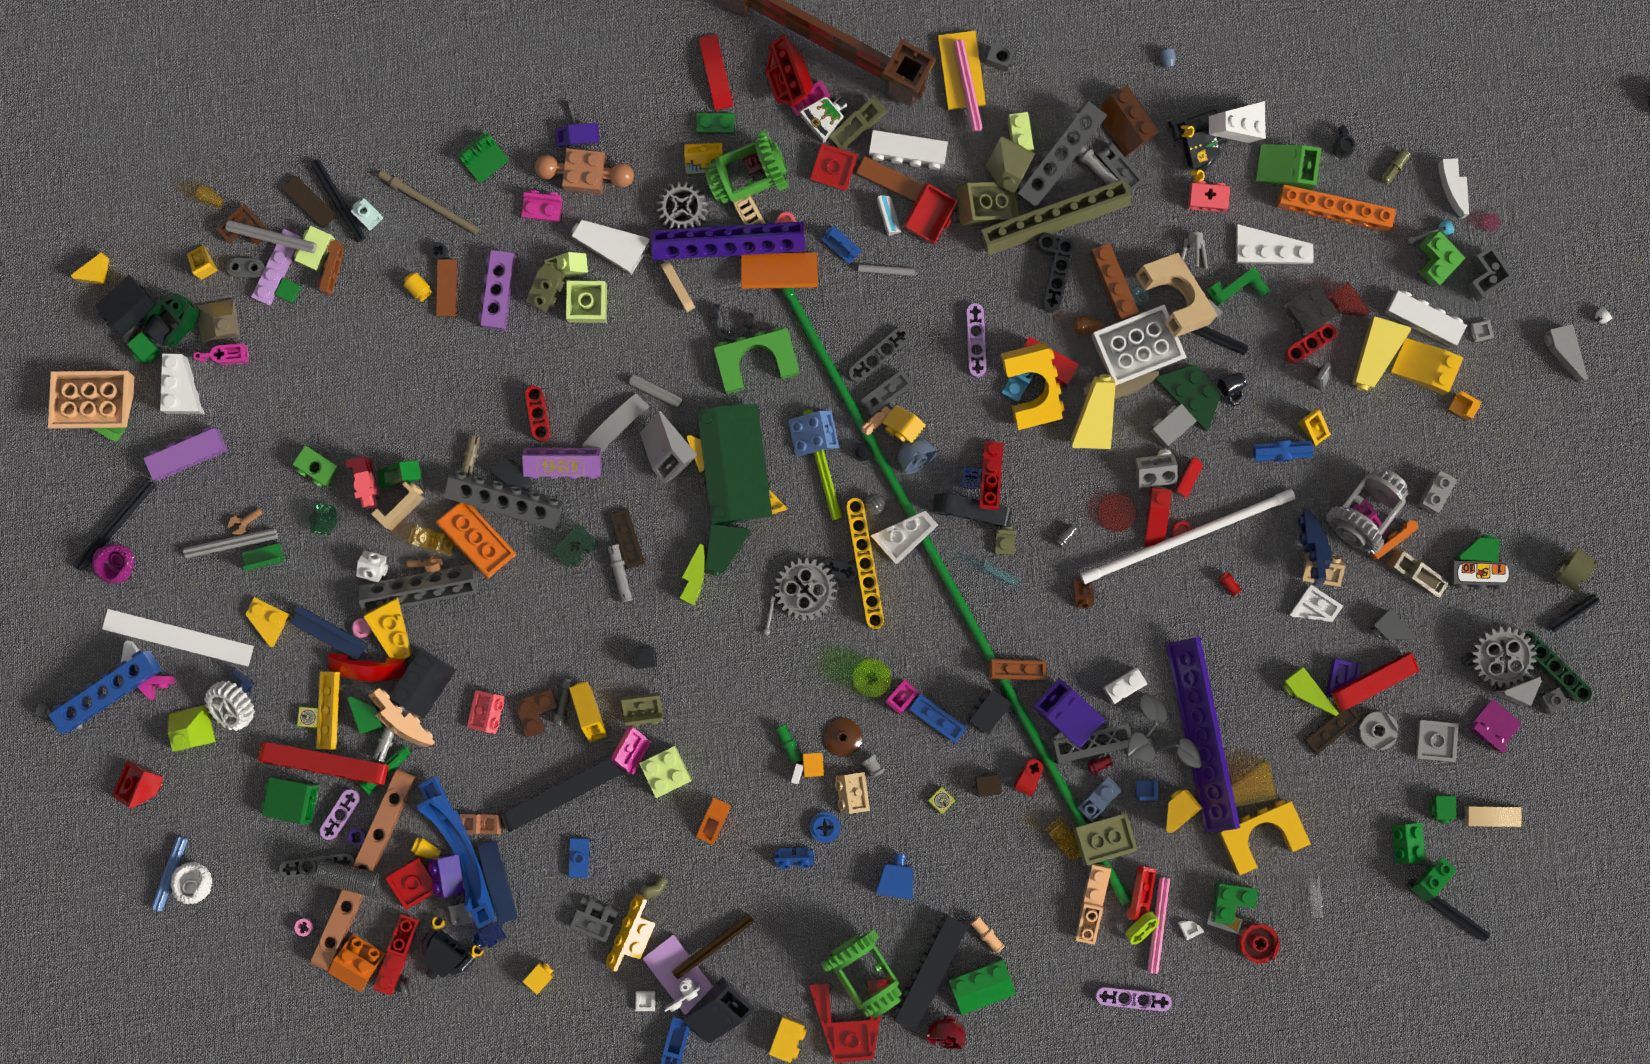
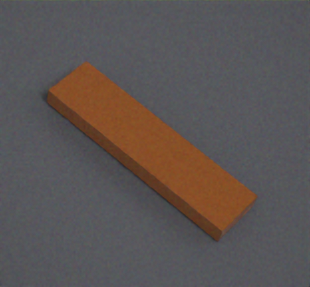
M864 156L856 173L912 202L916 201L924 184Z

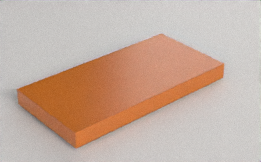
M817 253L741 255L742 289L818 287Z
M459 502L436 521L437 526L486 579H489L516 556L512 548L471 505Z

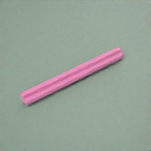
M956 40L953 45L972 131H981L982 123L964 41Z
M1160 877L1158 883L1155 916L1158 918L1159 924L1152 931L1147 969L1149 973L1157 974L1159 971L1170 879L1167 877Z

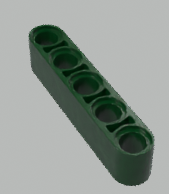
M1524 631L1525 635L1531 638L1528 643L1535 645L1530 650L1536 651L1537 648H1540L1542 651L1540 658L1536 655L1531 656L1537 660L1533 663L1560 687L1574 702L1589 701L1592 697L1591 688L1533 632ZM1552 661L1556 664L1555 671H1551L1549 667ZM1565 675L1570 678L1568 685L1563 681ZM1580 688L1584 692V696L1582 698H1579L1577 694Z

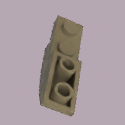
M1152 371L1116 385L1114 400L1124 398L1143 389L1159 375V371ZM1087 383L1086 387L1081 389L1082 397H1087L1092 383Z

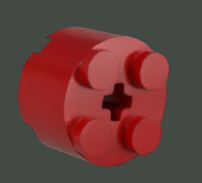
M1253 922L1246 924L1240 930L1237 937V947L1246 959L1254 963L1263 964L1277 956L1280 949V941L1274 929L1263 923ZM1260 940L1262 944L1256 945L1255 941Z

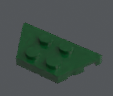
M1196 365L1158 376L1155 380L1179 405L1182 404L1205 431H1208L1222 393Z

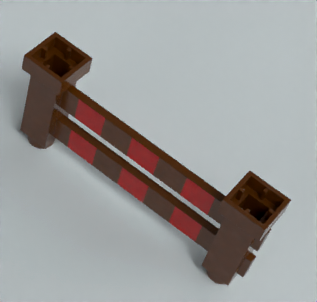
M721 0L722 6L735 14L746 18L750 9H753L888 82V96L900 103L912 107L916 98L921 100L925 94L927 76L936 58L902 39L890 58L784 0Z

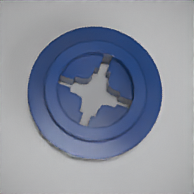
M818 813L810 822V833L818 842H832L840 833V822L832 813ZM824 819L827 825L834 826V828L827 830L826 836L823 830L816 829V827L823 825Z

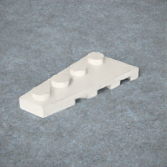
M1239 224L1236 225V263L1313 264L1312 243Z

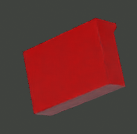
M929 183L924 184L902 228L928 244H935L943 228H948L951 222L949 217L958 200Z

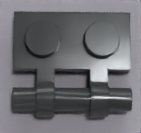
M582 897L580 904L587 906L584 912L577 909L570 928L606 943L613 927V923L607 921L608 916L616 919L619 911L612 909L610 905H602L593 898ZM592 909L603 913L602 917L598 918L591 915Z

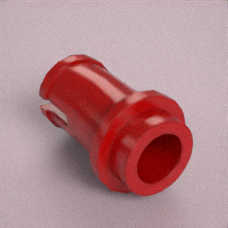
M1227 571L1219 577V583L1226 587L1232 597L1242 590L1232 578V573L1229 574Z

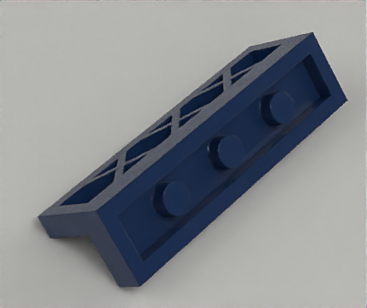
M297 606L294 611L297 613L291 624L352 658L360 660L368 643L304 607Z

